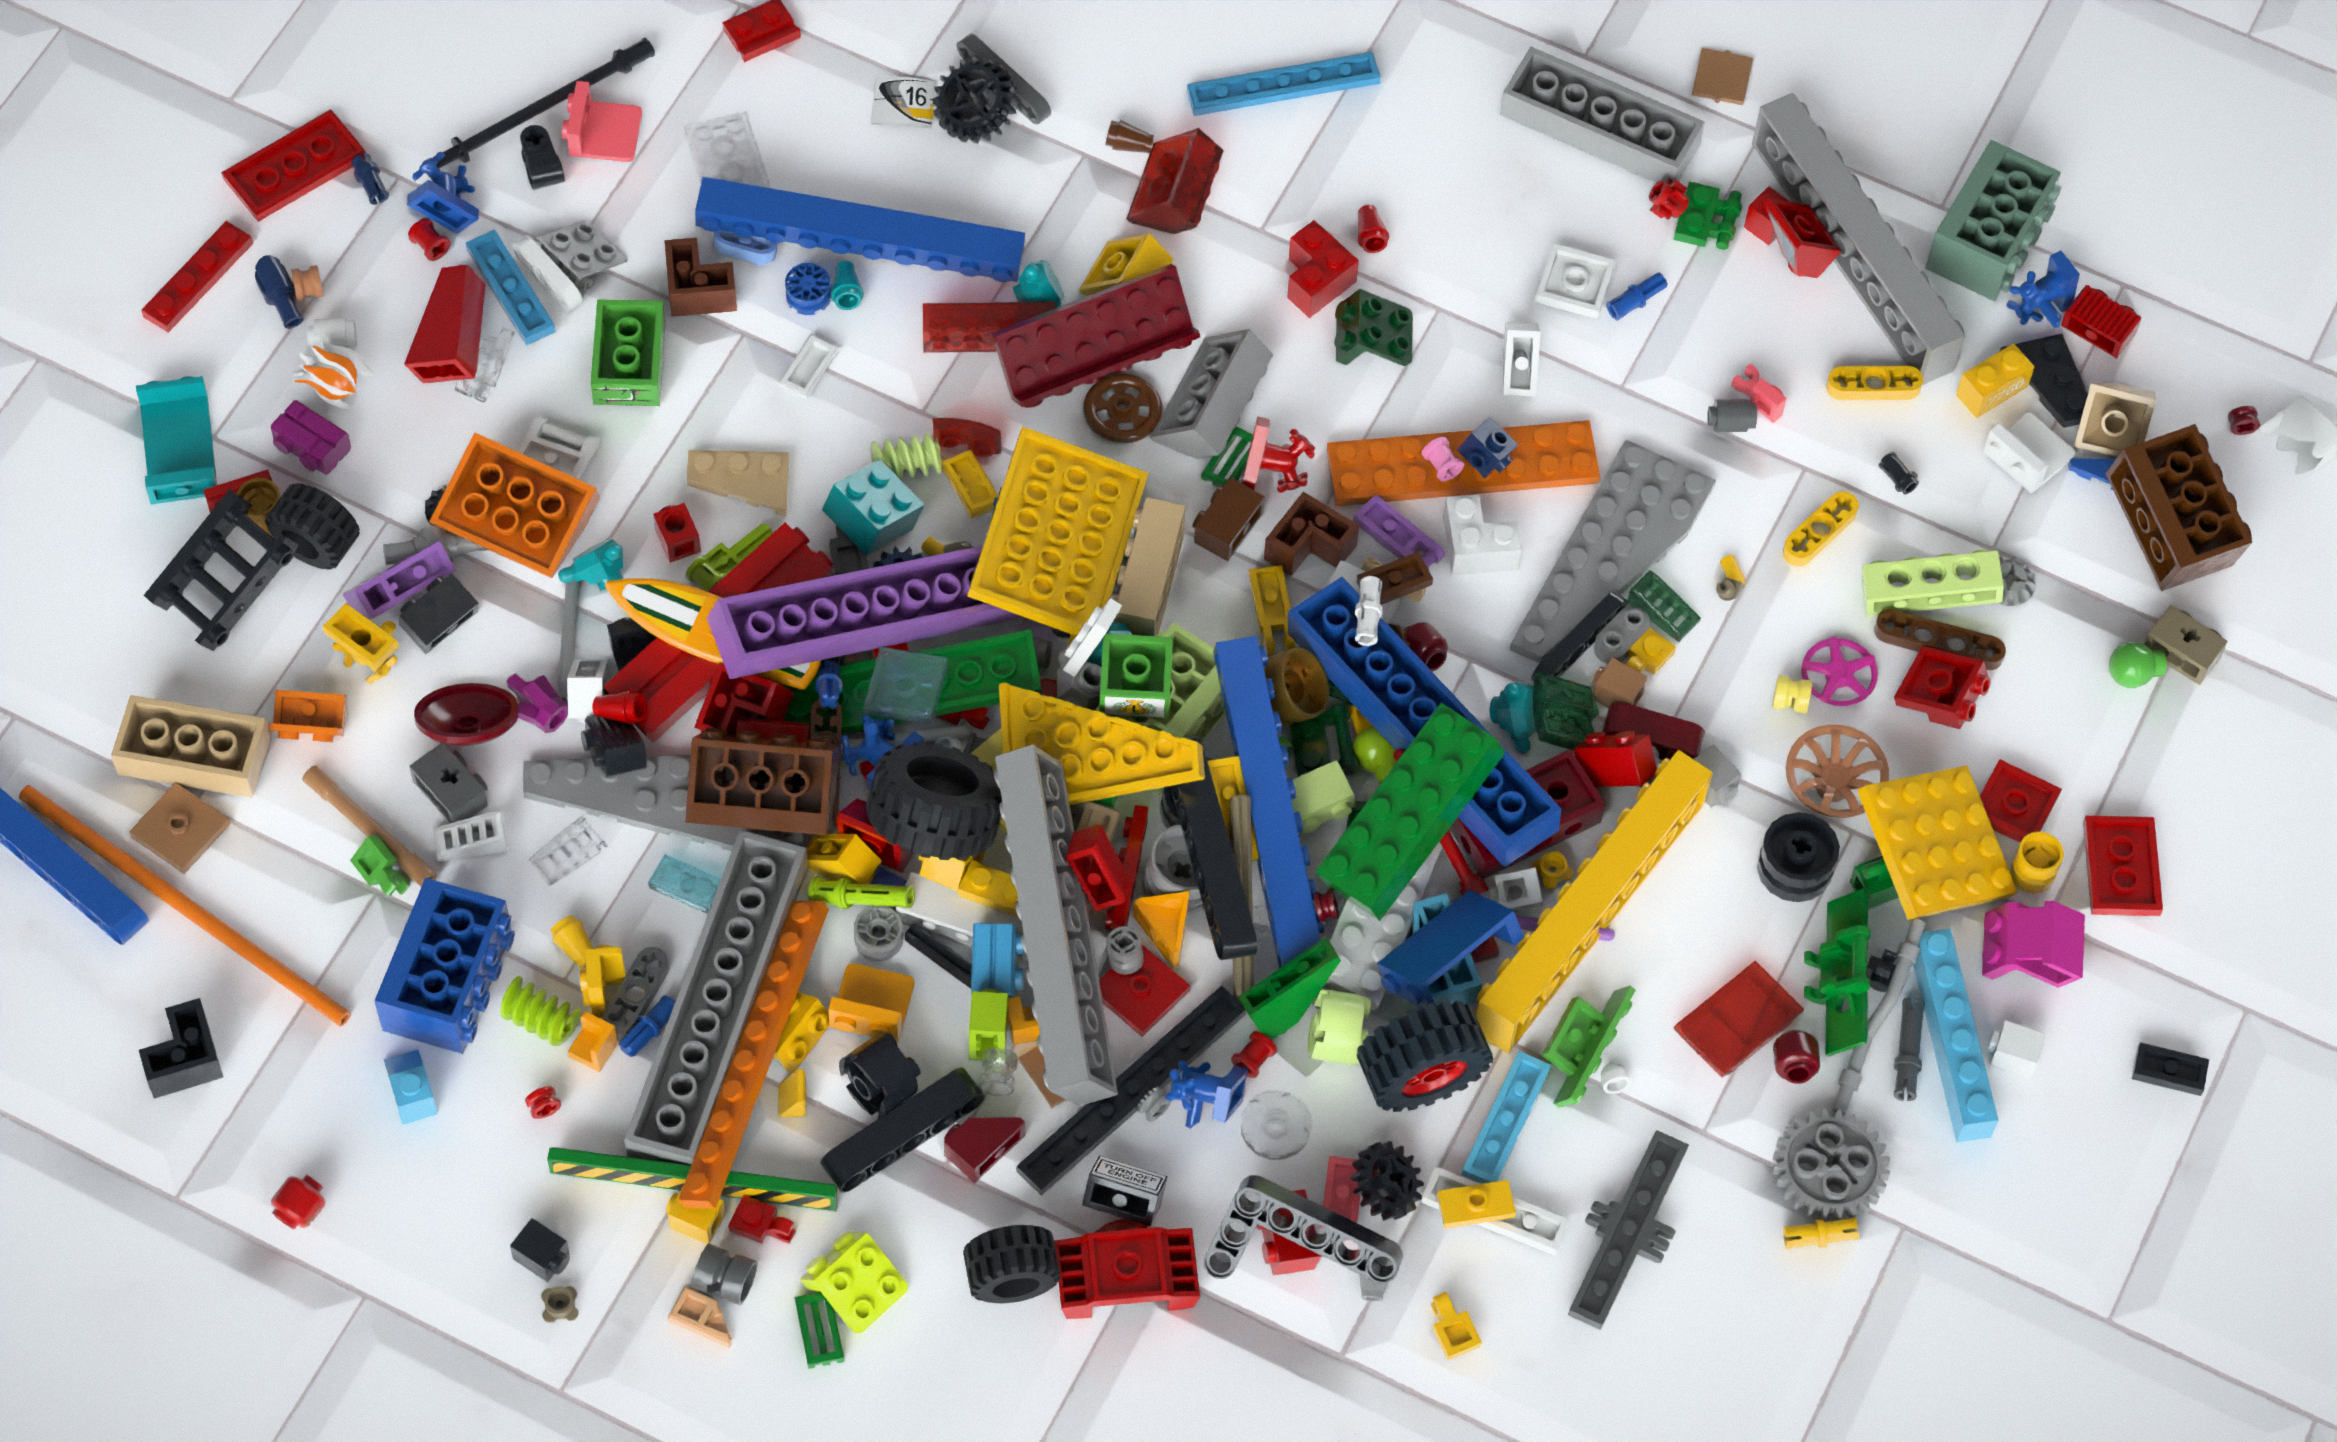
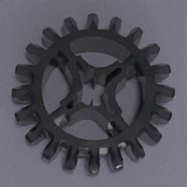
M972 56L968 64L965 60L960 59V68L956 69L954 66H949L951 74L948 77L940 75L943 85L934 87L935 92L940 95L932 99L933 104L938 107L933 111L937 119H940V127L947 130V133L952 138L958 137L961 142L965 143L970 139L973 143L979 144L982 136L986 141H991V132L994 131L996 134L1002 135L999 127L1003 123L1011 125V121L1007 118L1008 114H1017L1016 109L1012 106V104L1019 101L1018 96L1013 93L1017 90V86L1011 81V74L1007 70H1003V66L998 62L993 63L989 58L985 57L980 61L977 57ZM988 79L985 82L982 80L977 84H969L974 80ZM971 92L976 96L980 108L975 105L974 98L970 94ZM974 116H981V117H982V118H980V119H978V120H975V121H969V122L963 121V120H965V119H968V120H969V119H971V118L974 117Z

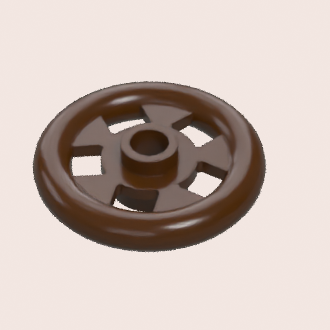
M1113 374L1102 378L1088 390L1083 403L1084 417L1091 430L1101 438L1115 443L1136 442L1150 435L1157 426L1163 410L1162 401L1157 390L1145 379L1131 374ZM1130 387L1139 391L1140 394L1135 398L1133 395L1125 393V391ZM1111 389L1116 394L1106 401L1101 395ZM1123 403L1128 405V407L1121 409L1118 405ZM1139 406L1149 407L1148 417L1138 416ZM1105 409L1110 419L1102 422L1097 412ZM1118 423H1133V429L1119 430Z

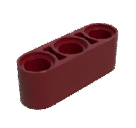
M1623 702L1610 704L1601 731L1605 732L1606 736L1616 735L1624 731H1634L1635 735L1649 734L1651 745L1656 747L1660 754L1659 760H1664L1665 758L1671 760L1678 750L1692 759L1699 756L1705 736V730L1696 723Z

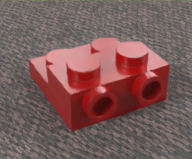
M1922 646L1895 693L1894 700L1896 706L1927 713L1929 722L1961 729L1965 721L1971 722L1976 713L1975 702L1979 695L1985 696L1988 693L1991 679L1982 660Z

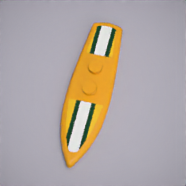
M626 578L605 582V588L616 603L631 619L649 633L692 655L716 664H724L707 621V616L716 601L722 597L689 585L653 578ZM821 660L752 675L804 690L816 676Z

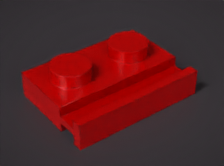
M771 0L722 22L723 31L737 52H740L744 63L801 38L800 28L796 27L794 19L781 0Z

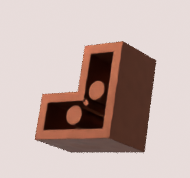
M697 237L664 240L671 317L737 311L733 262L700 265Z
M1303 491L1266 537L1264 560L1274 566L1282 565L1283 571L1292 576L1311 552L1336 568L1341 560L1345 561L1356 548L1359 524Z

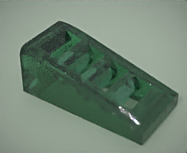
M1651 570L1629 591L1628 604L1645 610L1650 617V621L1677 642H1680L1701 621V617ZM1648 591H1651L1652 593L1648 597H1646L1645 594ZM1660 598L1663 602L1656 607L1654 603ZM1670 607L1673 608L1674 611L1666 617L1664 613ZM1681 615L1686 618L1678 627L1673 624Z

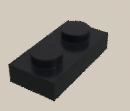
M2139 1042L2131 1079L2202 1096L2210 1059Z

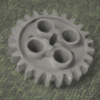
M1826 1109L1822 1110L1821 1116L1818 1119L1812 1111H1809L1806 1123L1797 1117L1793 1124L1794 1128L1785 1127L1783 1133L1785 1138L1779 1137L1776 1144L1779 1150H1775L1772 1160L1778 1162L1774 1165L1773 1174L1782 1175L1778 1178L1776 1186L1781 1188L1788 1187L1783 1198L1787 1200L1795 1197L1797 1199L1794 1207L1795 1210L1805 1205L1808 1207L1807 1217L1810 1218L1815 1211H1818L1824 1222L1828 1214H1833L1835 1220H1841L1843 1213H1846L1849 1218L1855 1217L1857 1209L1866 1214L1870 1207L1869 1203L1876 1205L1880 1198L1878 1193L1884 1194L1887 1186L1884 1181H1888L1891 1172L1885 1169L1889 1165L1890 1157L1881 1156L1886 1149V1144H1875L1879 1135L1878 1131L1867 1134L1865 1132L1868 1126L1867 1121L1857 1126L1854 1124L1855 1114L1844 1120L1839 1109L1834 1118L1829 1117ZM1829 1138L1835 1143V1146H1826L1820 1139ZM1849 1160H1858L1864 1167L1855 1168L1849 1163ZM1808 1163L1814 1170L1805 1171L1798 1164ZM1827 1185H1837L1843 1192L1834 1193L1828 1189Z

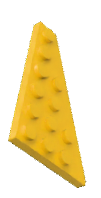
M1006 682L999 683L1003 754L1033 744L1063 763L1070 805L1205 779L1203 746L1196 741L1183 737L1180 738L1164 731H1157L1096 710L1086 709L1064 700L1012 686Z

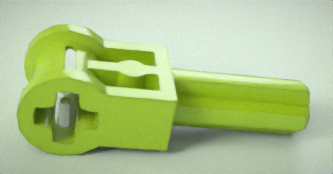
M760 524L729 549L721 542L707 554L698 557L690 564L685 573L686 579L690 582L695 581L704 591L708 592L773 533L771 527L768 524Z

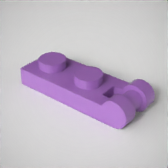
M1378 495L1372 497L1353 516V521L1359 524L1362 530L1398 559L1415 553L1414 551L1417 548H1420L1424 552L1421 557L1430 571L1429 567L1433 563L1438 564L1445 557V552L1439 544Z

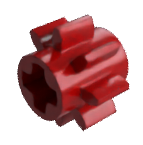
M1670 178L1667 181L1661 180L1657 182L1650 190L1648 196L1650 202L1653 203L1650 211L1661 219L1665 217L1669 220L1670 217H1679L1686 210L1689 199L1684 195L1687 187L1678 180L1672 181Z

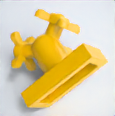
M345 603L322 626L324 633L336 641L332 644V648L336 651H341L345 655L343 661L345 667L350 668L354 659L357 664L368 665L374 671L365 680L368 684H372L376 680L385 677L391 670V666L397 663L395 655L388 659L399 647L398 641L391 636L396 630V624L392 621H386L378 627Z

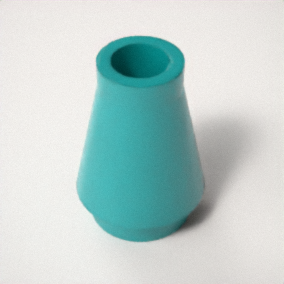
M841 261L835 266L831 298L836 306L842 310L855 309L861 304L864 292L856 275L854 264L850 261Z

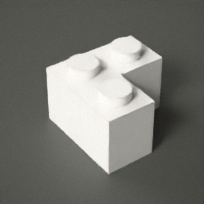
M1479 494L1446 497L1443 522L1452 575L1519 570L1522 545L1518 521L1484 523Z

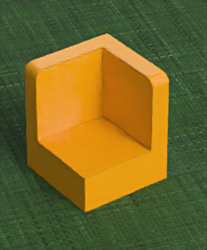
M1020 996L1008 998V1025L1013 1045L1037 1041L1040 1031L1038 1021L1032 1012V1006L1022 1008Z
M584 1011L581 1016L582 1030L568 1050V1055L570 1058L600 1072L618 1045L616 1029L614 1025Z

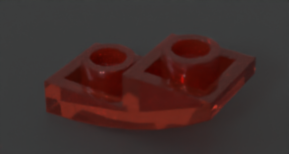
M932 418L933 441L935 442L937 436L939 446L953 448L958 445H967V450L972 449L974 455L979 457L1001 454L1000 430L971 420Z

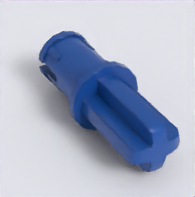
M1658 272L1637 286L1634 284L1629 285L1627 291L1606 303L1608 313L1613 319L1615 318L1616 321H1619L1634 309L1645 307L1646 300L1668 286L1667 280L1663 274Z
M831 660L824 661V666L820 664L818 669L819 677L816 679L815 689L819 694L820 705L823 708L829 706L833 709L838 705L837 699L842 691L843 683L839 677L840 668L838 664Z
M667 995L662 996L660 1001L646 1015H640L637 1018L638 1023L619 1041L621 1051L629 1057H633L653 1037L658 1038L661 1035L660 1030L668 1023L675 1001Z

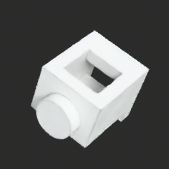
M1536 867L1494 876L1496 885L1489 886L1492 901L1511 910L1543 906ZM1510 888H1520L1522 895L1518 899L1511 898L1508 894Z

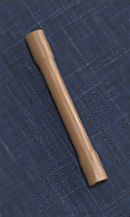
M314 765L304 773L302 781L323 800L328 801L367 837L378 835L396 858V863L400 865L402 871L420 887L425 878L436 880L437 872L418 855L410 852L345 794L338 784L318 766Z

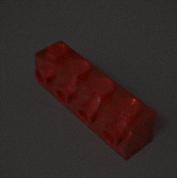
M1055 302L922 303L923 353L997 352L992 337L993 332L1055 309Z

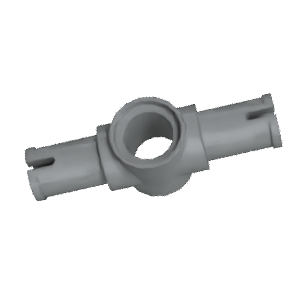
M435 525L422 528L418 532L417 537H413V540L383 544L386 565L399 563L437 541H440L451 562H453V558H458L459 554L487 551V549Z

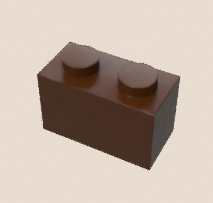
M1230 477L1224 487L1219 486L1215 490L1207 510H1201L1195 517L1192 527L1195 529L1194 543L1228 562L1263 515L1265 496Z

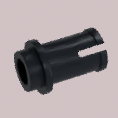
M1895 452L1888 453L1880 460L1881 462L1878 464V467L1893 481L1897 492H1902L1906 495L1917 488L1919 485L1918 474L1915 471H1910Z

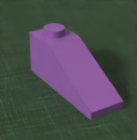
M437 541L367 579L342 595L348 605L371 620L427 588L439 576L444 578L455 572L456 569L440 541Z

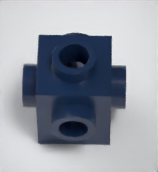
M1489 417L1467 437L1457 451L1486 478L1494 470L1501 473L1513 461L1510 454L1518 444Z

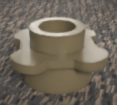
M557 1286L547 1288L542 1292L541 1299L545 1304L542 1317L545 1322L554 1323L559 1319L574 1321L578 1317L579 1311L575 1307V1299L578 1293L574 1287ZM558 1302L563 1303L562 1307H557L556 1305Z

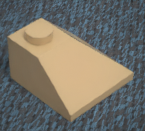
M2091 382L2074 447L2118 457L2123 449L2145 442L2156 403V392L2125 384Z

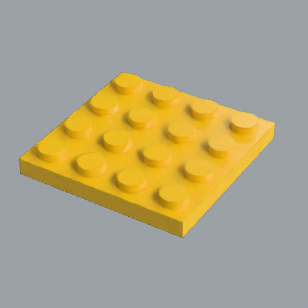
M1967 765L1865 785L1857 790L1908 920L2002 900L2018 893Z

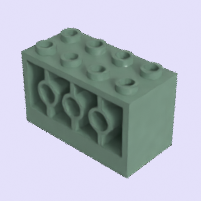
M1990 140L1935 232L1925 269L1996 302L2001 291L2006 293L2009 291L2015 278V270L2022 268L2029 254L2027 251L2029 246H2035L2041 235L2043 222L2048 223L2056 208L2054 203L2062 189L2061 186L2057 185L2061 172L1996 141Z

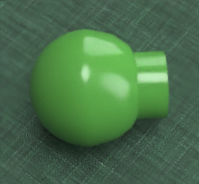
M2130 641L2119 645L2114 649L2109 658V672L2112 678L2119 685L2126 688L2144 686L2153 677L2164 676L2167 668L2166 656L2163 650H2151L2143 643Z

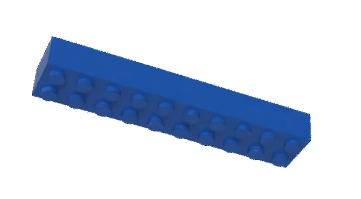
M1340 577L1288 611L1287 634L1300 648L1307 649L1318 658L1323 665L1327 677L1395 750L1398 748L1406 750L1441 703L1489 733L1382 618L1378 622L1377 643L1371 646L1358 644V641L1355 640L1358 623L1355 607L1359 603L1360 595L1343 577ZM1502 746L1505 751L1504 756L1458 818L1491 854L1506 867L1559 831L1561 808Z

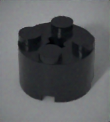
M887 1031L880 1035H874L839 1061L841 1077L847 1073L851 1082L846 1086L850 1095L871 1116L878 1112V1118H881L914 1096L918 1091L916 1077L921 1074L918 1064L911 1057L906 1058L898 1048L895 1038Z

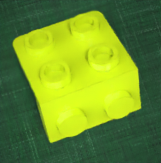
M847 1231L834 1240L832 1243L834 1248L827 1255L816 1257L806 1266L805 1269L808 1272L800 1278V1281L807 1290L820 1291L852 1332L862 1333L908 1291V1284L867 1232L852 1231L850 1233V1231Z

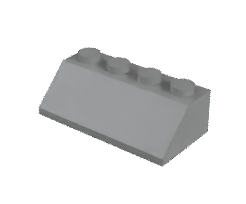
M1250 329L1204 338L1150 438L1156 443L1196 459L1219 455L1226 448V441L1232 430L1240 422V416L1247 403L1253 398L1254 390L1260 379L1266 374L1267 366L1274 354Z

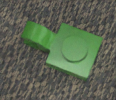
M378 835L368 836L350 859V862L369 886L380 885L383 892L388 896H391L395 890L400 895H403L410 886V882L404 875L392 869L397 860Z

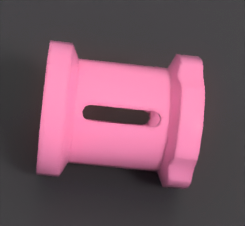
M1446 437L1432 440L1422 450V456L1425 460H1430L1437 470L1436 476L1442 482L1457 476L1465 465L1461 458H1456L1449 448L1450 443Z

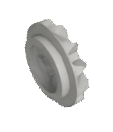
M2000 556L2004 587L2003 601L1998 604L2018 606L2027 602L2032 597L2036 588L2035 573L2028 569L2027 563L2017 562L2015 556L2010 560L2003 559ZM2012 573L2013 581L2015 582L2007 590L2004 578H2006L2007 574Z

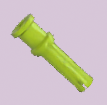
M815 876L809 884L808 899L809 901H824L826 905H837L839 909H848L853 905L911 908L915 901V891L911 885L855 884L849 878L830 881L824 880L823 877Z

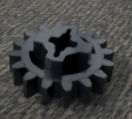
M1379 1141L1358 1153L1360 1159L1352 1162V1166L1358 1172L1350 1176L1352 1181L1358 1183V1187L1353 1190V1193L1361 1194L1363 1197L1360 1203L1361 1207L1369 1204L1371 1206L1370 1215L1376 1216L1381 1213L1383 1221L1391 1218L1397 1220L1406 1216L1407 1213L1416 1210L1415 1202L1422 1199V1195L1417 1189L1424 1186V1182L1416 1177V1174L1421 1172V1168H1413L1411 1165L1414 1156L1405 1157L1403 1155L1404 1147L1400 1145L1394 1148L1392 1141H1387L1383 1144Z

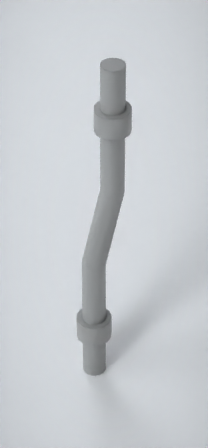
M1912 919L1905 941L1901 942L1898 947V961L1886 994L1868 1020L1867 1044L1854 1048L1847 1069L1842 1070L1838 1081L1840 1089L1832 1111L1835 1113L1839 1109L1842 1115H1846L1853 1092L1858 1091L1863 1077L1860 1073L1872 1039L1898 1002L1911 964L1916 963L1920 952L1918 944L1926 925L1920 919Z

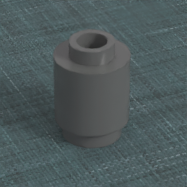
M1715 399L1714 405L1708 406V426H1713L1715 433L1747 432L1748 429H1755L1757 424L1756 403L1748 402L1747 399Z

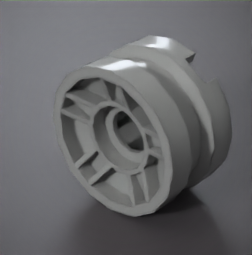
M870 906L857 915L854 922V941L858 952L863 957L872 961H885L893 958L900 951L903 945V923L899 914L892 908L887 906ZM873 931H876L877 933H881L884 935L881 937H875L873 935Z

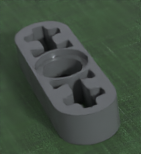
M648 947L639 952L603 1014L602 1020L612 1024V1020H620L623 1015V1007L627 1010L624 1016L626 1026L619 1025L616 1029L617 1041H620L638 1023L637 1018L640 1015L645 1014L668 974L667 956L659 948ZM654 960H658L659 968H651L647 981L644 978L647 972L646 963L651 964ZM632 987H640L646 992L644 998L639 1001H630L625 995Z

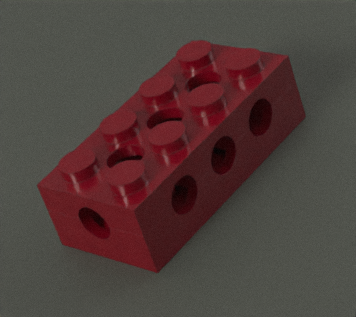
M1571 749L1525 770L1561 808L1559 831L1506 867L1491 854L1458 817L1451 825L1450 831L1480 878H1488L1602 822L1606 803Z

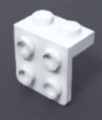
M2026 413L2008 429H2005L1998 423L1990 430L1983 450L1985 454L2031 494L2070 462V459L2075 456V450L2032 413Z

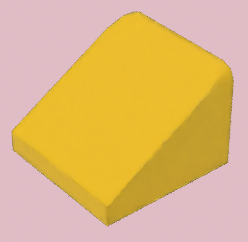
M797 1069L779 1084L778 1114L780 1117H805L806 1075L803 1069Z

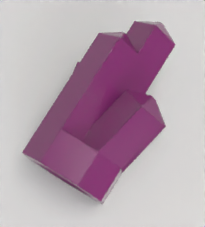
M516 673L507 678V687L517 695V700L520 702L518 704L519 719L536 725L545 734L555 732L565 722L568 716V704L558 696L545 675L536 677L533 681L529 682L524 681Z

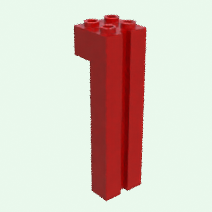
M784 522L708 592L725 598L835 576L831 568L833 563L821 550L816 553L809 548L807 544L810 540L800 528L795 527L792 529ZM657 637L603 686L605 695L635 690L637 693L645 696L647 702L646 715L642 721H637L634 725L653 744L707 695L718 664L692 655Z

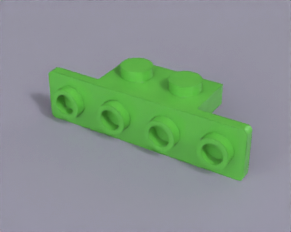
M1631 985L1615 990L1602 1013L1579 996L1572 998L1541 1054L1542 1057L1567 1075L1553 1102L1558 1108L1578 1103L1586 1093L1587 1087L1585 1084L1589 1076L1595 1073L1601 1065L1602 1058L1600 1056L1603 1050L1614 1040L1617 1035V1030L1615 1029L1617 1024L1632 1007L1633 1003L1630 1000L1636 989Z

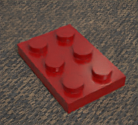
M2085 815L2083 831L2091 915L2161 916L2163 903L2154 817Z

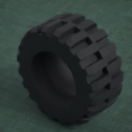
M915 742L911 746L902 744L896 749L892 748L878 760L866 809L869 821L875 831L880 836L884 835L886 841L892 845L897 844L902 847V850L909 853H919L921 857L925 858L932 856L938 857L939 860H950V858L963 860L970 855L972 857L979 855L993 844L1001 820L999 804L1002 802L1000 788L996 784L992 767L986 762H980L977 756L971 753L965 754L961 752V749L955 747H943V744L933 743L932 745H925L924 742Z

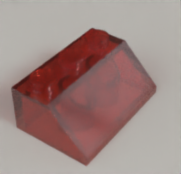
M1200 128L1154 142L1126 220L1132 224L1171 234L1196 228L1201 221V214L1206 200L1211 193L1210 189L1215 174L1219 170V163L1224 150Z

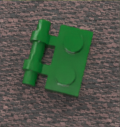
M1689 181L1685 194L1689 199L1686 210L1679 216L1673 240L1705 247L1709 237L1717 239L1716 247L1718 249H1728L1730 241L1735 237L1736 227L1734 224L1736 218L1741 215L1742 194L1739 191H1731L1728 199L1724 201L1718 199L1720 194L1719 188ZM1714 214L1723 216L1721 223L1712 222Z

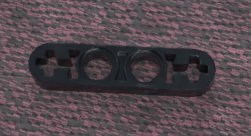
M1615 590L1611 591L1537 665L1531 675V680L1544 690L1550 688L1595 643L1597 635L1622 609L1627 607L1628 600Z

